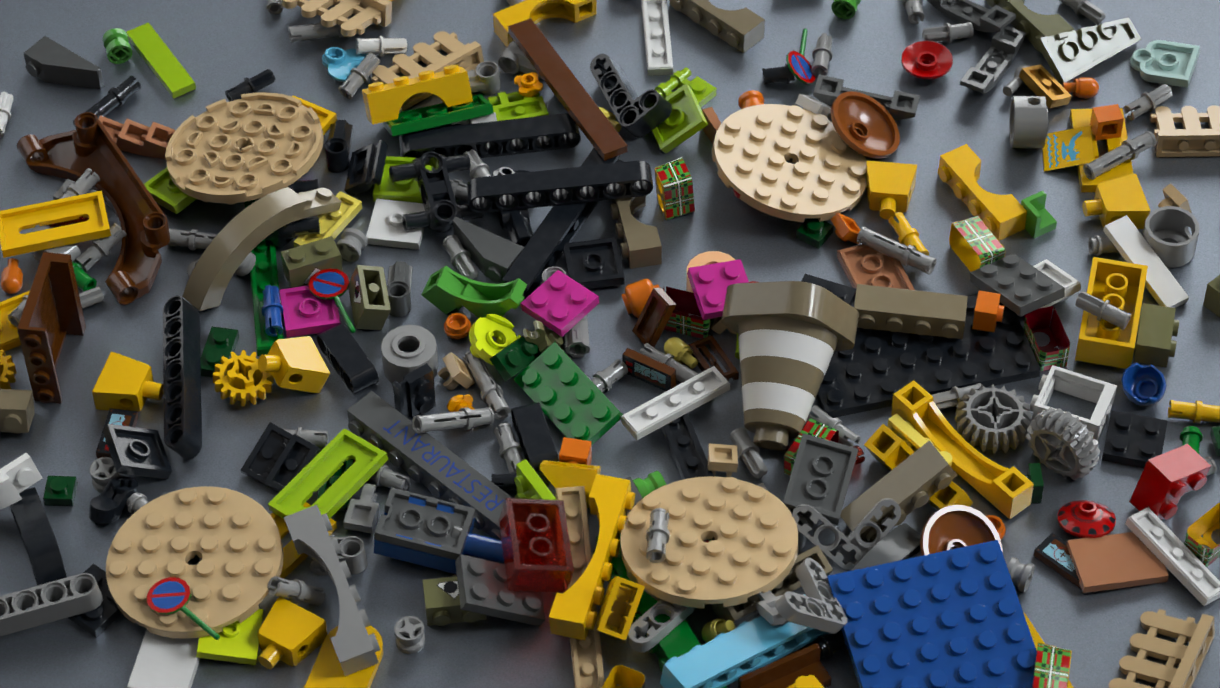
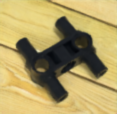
M427 152L422 157L412 160V163L390 166L389 175L392 183L410 179L417 181L425 209L422 212L403 214L402 223L405 231L428 227V229L437 232H446L453 227V219L455 217L464 221L483 218L484 213L472 212L468 204L458 205L456 203L448 173L470 170L471 163L468 154L445 157L436 152ZM426 165H430V166H432L435 170H434V171H430V170L426 169L425 166H426ZM438 214H446L448 219L440 218Z
M318 179L299 180L288 187L296 193L315 190L319 188ZM319 217L293 221L277 229L264 240L269 241L275 246H283L288 244L291 239L296 238V235L320 234Z

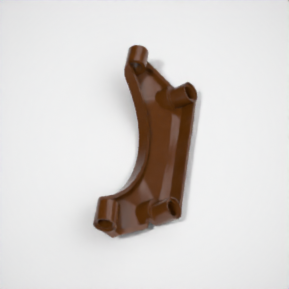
M91 112L81 113L77 115L74 121L76 130L50 135L40 140L35 135H25L18 141L17 150L32 171L75 182L87 168L92 170L91 175L95 172L99 176L100 181L91 189L102 191L104 201L116 215L121 229L127 234L122 238L117 263L105 283L121 305L130 304L149 293L162 263V257L158 249L170 242L167 217L98 117Z

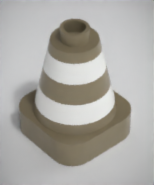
M801 281L737 283L727 287L721 321L725 326L738 333L744 427L748 431L755 433L753 444L760 448L768 450L787 449L788 439L797 438L807 421L834 351H845L854 347L859 312L824 287Z

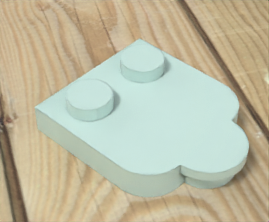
M1155 40L1150 42L1146 48L1137 49L1130 58V65L1133 69L1140 71V76L1145 81L1188 88L1200 54V46Z

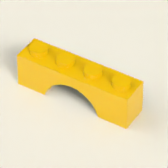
M525 0L493 13L494 32L507 48L514 41L508 33V26L530 18L535 24L548 18H564L577 23L597 14V0Z
M449 65L443 68L444 71L437 73L429 70L420 72L418 74L419 77L409 79L408 76H402L393 79V83L383 84V82L369 84L367 89L362 90L367 120L374 125L398 119L403 103L412 95L422 92L437 95L447 107L473 102L468 72L464 68L459 67V65Z
M967 144L940 155L938 168L940 179L951 187L955 196L966 204L973 216H979L999 241L1025 229L1027 210L1012 194L999 195L990 193L978 185L977 181L980 177L982 160Z
M884 424L864 444L871 455L890 471L914 453L904 440ZM953 481L946 488L937 491L928 500V503L937 511L950 505L970 507L973 504L967 493Z

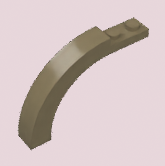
M290 187L260 198L235 216L209 244L193 269L182 297L199 311L220 306L232 276L247 255L262 240L277 229L293 221L338 211L342 201L326 188L296 193Z

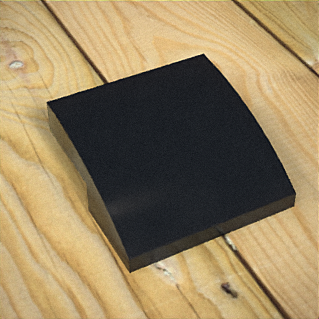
M269 422L241 468V473L280 492L314 458L319 447L295 433L291 434Z

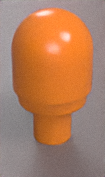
M1078 77L1073 82L1062 83V86L1068 93H1073V96L1078 98H1092L1099 91L1098 82L1090 77Z
M16 258L8 259L7 267L1 272L0 285L7 294H16L22 288L23 273L18 267L19 261Z

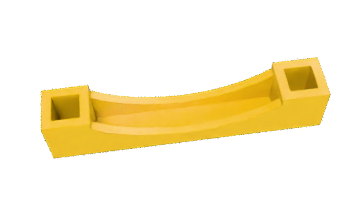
M913 380L893 394L891 416L897 413L903 420L909 421L914 429L924 438L930 439L939 451L949 452L952 455L951 468L1008 519L1013 518L1031 505L1034 483L1014 466L1010 469L1001 466L971 446L946 420L934 403L933 396L916 381Z
M596 474L589 494L590 514L597 516L600 525L597 546L589 565L580 578L563 594L556 593L549 614L551 634L586 640L589 629H594L597 618L595 609L597 605H601L605 592L603 585L605 581L610 580L612 574L611 560L612 557H617L619 553L620 540L618 538L627 521V511L633 508L635 502V493L631 492L630 480Z

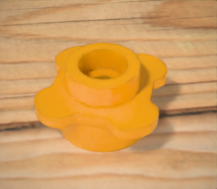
M535 72L514 78V83L518 85L519 93L524 97H533L543 89V83L539 82V75Z
M469 394L452 397L447 404L448 411L456 412L461 408L467 407L471 410L475 409L472 406L473 397Z

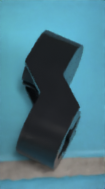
M126 476L110 480L101 495L91 499L90 520L98 524H109L118 520L127 506L128 498L138 492V482Z

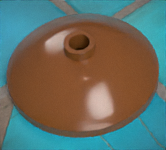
M854 91L844 92L834 100L831 106L833 126L842 141L852 150L866 157L881 159L890 156L898 148L900 134L897 124L888 110L878 101L866 94Z
M950 505L938 510L927 520L921 533L920 549L923 556L998 540L1002 550V543L995 526L983 513L965 505Z

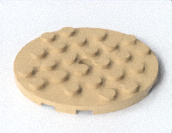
M278 93L242 94L241 99L226 102V99L217 101L206 106V112L199 116H190L176 129L170 138L165 158L169 175L173 183L182 192L204 202L232 205L238 202L262 198L296 182L309 172L310 168L317 161L322 151L324 136L316 112L311 107L307 108L302 105L301 100Z
M761 104L746 107L731 114L722 122L716 132L712 145V160L718 167V176L727 188L732 187L741 195L740 199L743 202L768 215L797 222H804L805 218H818L819 222L831 220L837 212L841 213L846 210H852L859 203L866 189L867 161L865 156L847 146L837 134L832 121L828 120L824 115L815 114L797 105ZM790 158H792V162L795 164L788 163L787 161H789Z
M695 477L676 481L654 490L631 509L627 515L628 518L624 529L621 530L620 538L624 565L628 573L631 572L638 579V584L645 586L644 589L662 600L693 608H705V604L723 603V607L735 606L748 602V597L760 592L766 593L769 590L771 591L789 574L798 554L797 524L787 506L763 487L734 477ZM662 508L670 516L668 523L670 539L666 544L664 561L652 563L646 558L648 547L646 531L650 527L651 511ZM713 537H715V540L710 541L708 543L704 542V540L712 539Z
M202 486L185 488L167 493L150 501L127 519L118 530L109 548L106 560V579L110 593L119 610L133 624L136 622L140 626L147 628L148 632L163 637L181 639L209 636V634L181 610L169 615L153 612L147 604L149 589L156 582L164 578L176 577L186 581L190 586L191 597L185 607L216 633H220L223 631V627L236 621L241 623L259 609V604L269 594V580L274 576L280 577L284 556L283 545L275 521L267 510L254 499L240 492L221 487ZM195 555L202 559L196 565L187 564L189 560L195 558Z

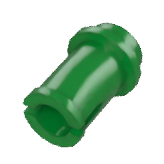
M72 262L77 287L82 292L95 288L97 285L96 279L82 270V266L79 263Z
M1187 426L1180 433L1182 446L1188 444L1199 454L1203 435L1199 428Z

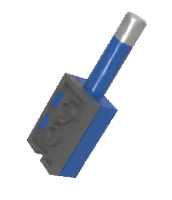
M392 487L384 506V515L381 514L374 533L373 553L457 574L455 561L460 554L537 571L544 575L550 574L554 560L552 553L473 533L475 508Z

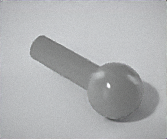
M1021 65L1016 69L1015 78L1003 88L1004 95H1012L1022 84H1025L1019 77L1022 68L1030 66Z

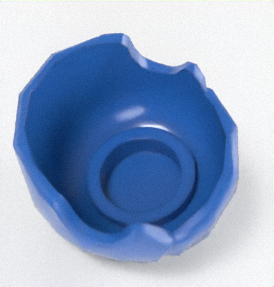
M1133 363L1124 370L1121 379L1125 396L1130 402L1139 406H1150L1159 402L1164 397L1167 387L1164 374L1152 364L1140 365Z

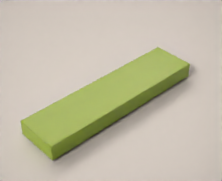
M149 22L126 32L130 43L173 99L196 89L194 80Z

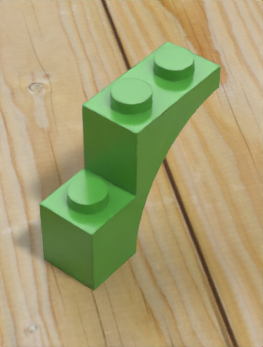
M444 266L430 275L421 295L445 314L464 306L478 318L486 317L487 314H496L503 317L507 311L512 308L517 309L521 305V302L524 300L523 293L527 284L519 278L511 282L499 284L479 282L464 277L449 267Z

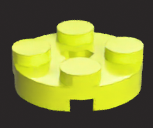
M487 314L486 317L477 319L470 328V352L474 357L481 358L493 365L489 359L521 336L520 334L516 336L512 330L515 326L506 318L496 314ZM492 337L497 338L496 341H497L498 343H496V342L492 339Z

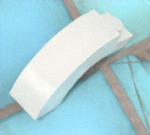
M27 452L0 469V510L20 501L22 498L19 493L43 478Z

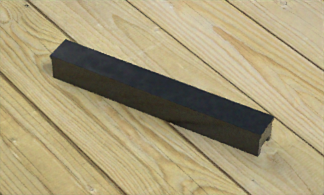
M593 148L581 166L624 161L618 159L620 155L604 161L596 149ZM599 201L553 206L502 279V283L511 282L518 278L527 284L523 293L525 300L541 285L543 271L549 267H555L563 255V243L572 242Z

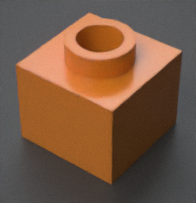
M1118 104L1092 108L1090 125L1095 141L1121 137L1124 118Z
M978 291L972 329L995 332L996 322H1002L1004 306L999 305L1001 294Z
M563 437L559 462L591 465L592 441Z

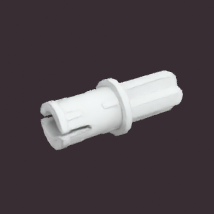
M383 36L368 39L356 38L357 54L373 53L383 56V54L407 52V41L405 38H383Z
M2 92L0 95V138L4 136L6 124L11 119L10 110L14 100L13 95L7 92Z

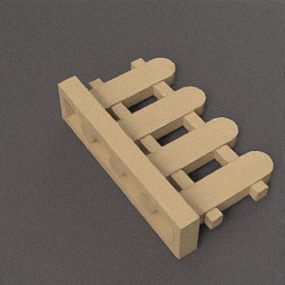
M282 0L284 8L292 9L300 6L301 15L305 18H313L316 15L321 16V25L324 27L340 25L341 35L345 37H352L356 34L362 35L365 33V28L373 23L386 27L391 23L392 1ZM332 5H336L330 10H327V8L331 7ZM352 14H356V15L353 16L352 18L346 19V18H348L349 16H351Z
M439 31L433 36V44L428 45L424 42L415 44L413 46V55L409 57L405 54L395 55L392 58L393 66L389 68L384 65H378L372 72L373 77H371L372 83L383 82V84L393 83V79L399 77L396 75L399 72L410 79L419 77L418 74L423 71L432 70L434 73L444 71L443 68L449 65H459V67L464 68L466 71L475 70L478 64L484 62L482 48L476 41L464 45L458 41L457 34L454 32L449 34L445 31ZM442 49L443 51L448 53V55L443 56L438 51ZM422 61L428 66L423 68L417 62ZM422 92L412 95L403 103L400 110L403 112L433 95V93Z
M1159 106L1155 109V114H1150V122L1156 123L1157 129H1154V136L1157 142L1155 145L1156 157L1220 156L1219 106H1209L1207 113H1197V109L1192 106L1182 107L1181 113H1171L1168 107ZM1182 122L1183 129H1175L1174 123ZM1200 122H1208L1210 129H1202Z
M1158 609L1157 613L1152 611L1144 612L1140 616L1141 627L1147 630L1148 633L1147 635L1136 633L1131 636L1130 648L1138 654L1136 657L1128 655L1120 659V671L1127 675L1126 680L1114 678L1109 682V688H1153L1136 683L1137 678L1156 683L1155 688H1166V686L1169 688H1191L1215 636L1214 616L1202 614L1197 624L1195 623V618L1187 617V620L1167 616L1166 611ZM1157 634L1177 638V641L1175 643L1156 638ZM1147 656L1165 660L1167 663L1163 665L1145 659Z

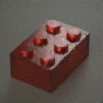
M506 498L499 518L508 591L565 592L569 587L574 568L564 501Z

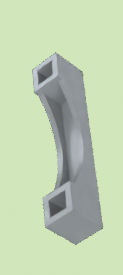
M314 505L284 517L298 555L305 553L314 559L327 572L336 586L339 597L340 618L337 634L330 639L344 675L347 676L378 664L375 652L380 650L374 633L371 635L367 633L366 627L371 625L365 609L358 610L356 605L361 599L355 584L349 586L346 580L351 577L346 561L339 562L337 557L342 551L337 538L333 537L330 539L328 531L333 530L327 513L321 515L318 506Z

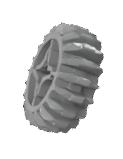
M994 384L990 388H985L981 385L979 391L971 388L969 395L964 394L961 402L957 405V414L955 415L958 433L967 442H971L970 444L974 448L981 447L982 453L989 449L992 450L994 455L997 450L1001 449L1006 454L1009 447L1016 450L1019 443L1024 444L1028 433L1027 428L1032 421V413L1030 412L1029 404L1025 403L1024 396H1016L1015 389L1009 392L1006 391L1005 385L1001 389L995 388Z
M1050 407L1048 410L1038 413L1027 428L1026 438L1029 440L1028 446L1034 450L1032 454L1040 459V463L1046 465L1048 469L1053 470L1056 474H1062L1064 478L1071 477L1077 480L1079 477L1083 478L1085 475H1088L1097 465L1098 455L1101 452L1097 447L1099 442L1093 439L1094 433L1086 428L1087 424H1082L1079 421V417L1074 418L1069 411L1064 413L1060 408L1055 410Z

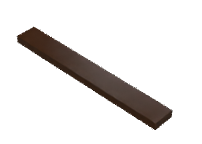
M530 18L508 26L509 35L602 159L605 161L628 152V145L533 20Z

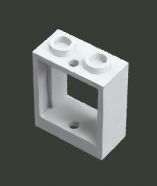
M1052 365L1049 374H1043L1038 388L1040 394H1034L1031 400L1030 411H1033L1032 420L1038 413L1050 408L1047 404L1054 390L1097 404L1090 420L1074 414L1071 415L1074 418L1079 417V421L1082 424H1087L1086 428L1094 433L1093 439L1098 441L1113 407L1117 385Z

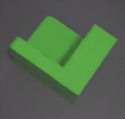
M1044 191L1021 200V205L1027 210L1025 229L1034 239L1056 229L1057 221L1045 209L1047 195Z

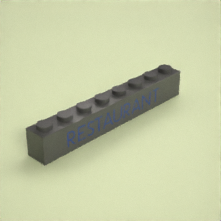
M373 391L347 410L350 431L386 452L389 461L395 467H401L405 470L413 481L423 484L436 498L475 508L474 528L483 530L490 538L517 545L535 531L534 514L427 432L415 433L412 421Z

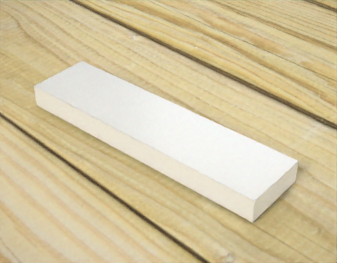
M641 0L648 76L672 75L673 60L667 0Z
M1127 215L1105 225L1104 233L1126 262L1148 266L1145 287L1159 306L1176 308L1188 301L1189 296Z
M713 366L621 416V423L636 440H639L729 391L730 383Z
M1149 507L1128 517L1125 525L1203 606L1220 598V581Z

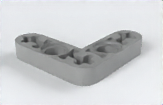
M881 499L848 537L808 504H801L795 507L792 511V517L795 519L799 532L814 545H818L821 551L841 568L852 570L896 525L901 517V509L893 499ZM883 505L885 507L893 505L895 516L892 519L886 517L881 522L882 525L886 526L881 531L877 523L870 519L872 516H875L878 520L882 516L881 507ZM810 511L809 517L815 524H817L819 519L824 523L816 527L813 535H810L808 531L812 530L810 525L805 522L801 525L798 524V512L806 513ZM865 526H872L876 529L877 536L872 542H864L860 538V531ZM823 529L832 530L835 533L834 542L830 545L821 544L818 540L820 531ZM840 539L846 541L841 544L846 551L850 552L852 549L856 551L854 553L855 562L847 561L844 563L842 562L844 556L840 551L836 550L834 555L830 552L838 546Z
M806 558L795 570L806 596L787 591L776 601V609L787 621L836 634L847 624L846 614L838 600L833 598L827 581V575L822 566L815 560Z
M626 569L627 577L632 582L638 583V579L631 572L628 573ZM644 589L646 593L658 602L631 625L628 633L629 646L637 652H645L652 649L693 613L696 608L667 602ZM666 614L670 617V620L665 623H659L654 618L657 615Z

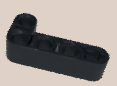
M599 54L592 60L590 70L619 123L637 138L646 136L670 116L672 105L656 90L651 89L638 97L623 69L608 55Z
M35 487L19 493L22 499L10 505V509L27 551L37 586L66 578L67 575L60 550Z

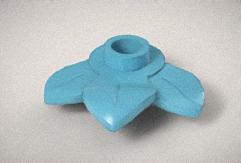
M330 47L323 54L322 63L328 68V74L332 78L344 82L351 74V69L357 68L366 57V54H357L356 49L344 51L339 47Z

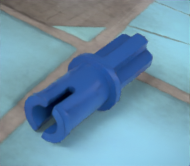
M267 285L265 290H263L264 306L261 311L263 316H265L266 334L275 337L277 336L276 328H278L279 335L283 333L281 315L284 308L280 304L279 288Z

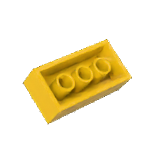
M1093 257L1087 293L1104 302L1109 300V304L1132 315L1126 328L1122 330L1120 327L1103 319L1101 321L1097 320V316L1084 310L1075 360L1124 369L1132 365L1148 266Z

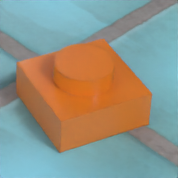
M837 212L831 219V222L836 227V235L845 242L851 241L859 245L857 236L860 228L854 219Z

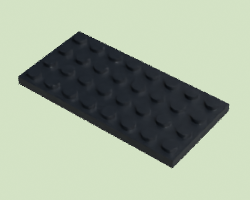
M977 293L967 295L963 339L857 328L854 347L850 350L834 351L817 393V398L821 409L832 418L891 407L893 394L913 380L929 394L933 395L950 391L955 386L963 388L981 383L986 388L991 387L992 384L996 386L1040 377L1041 369L1017 314L1002 303H999V305L1004 306L1002 322H996L995 332L972 329Z

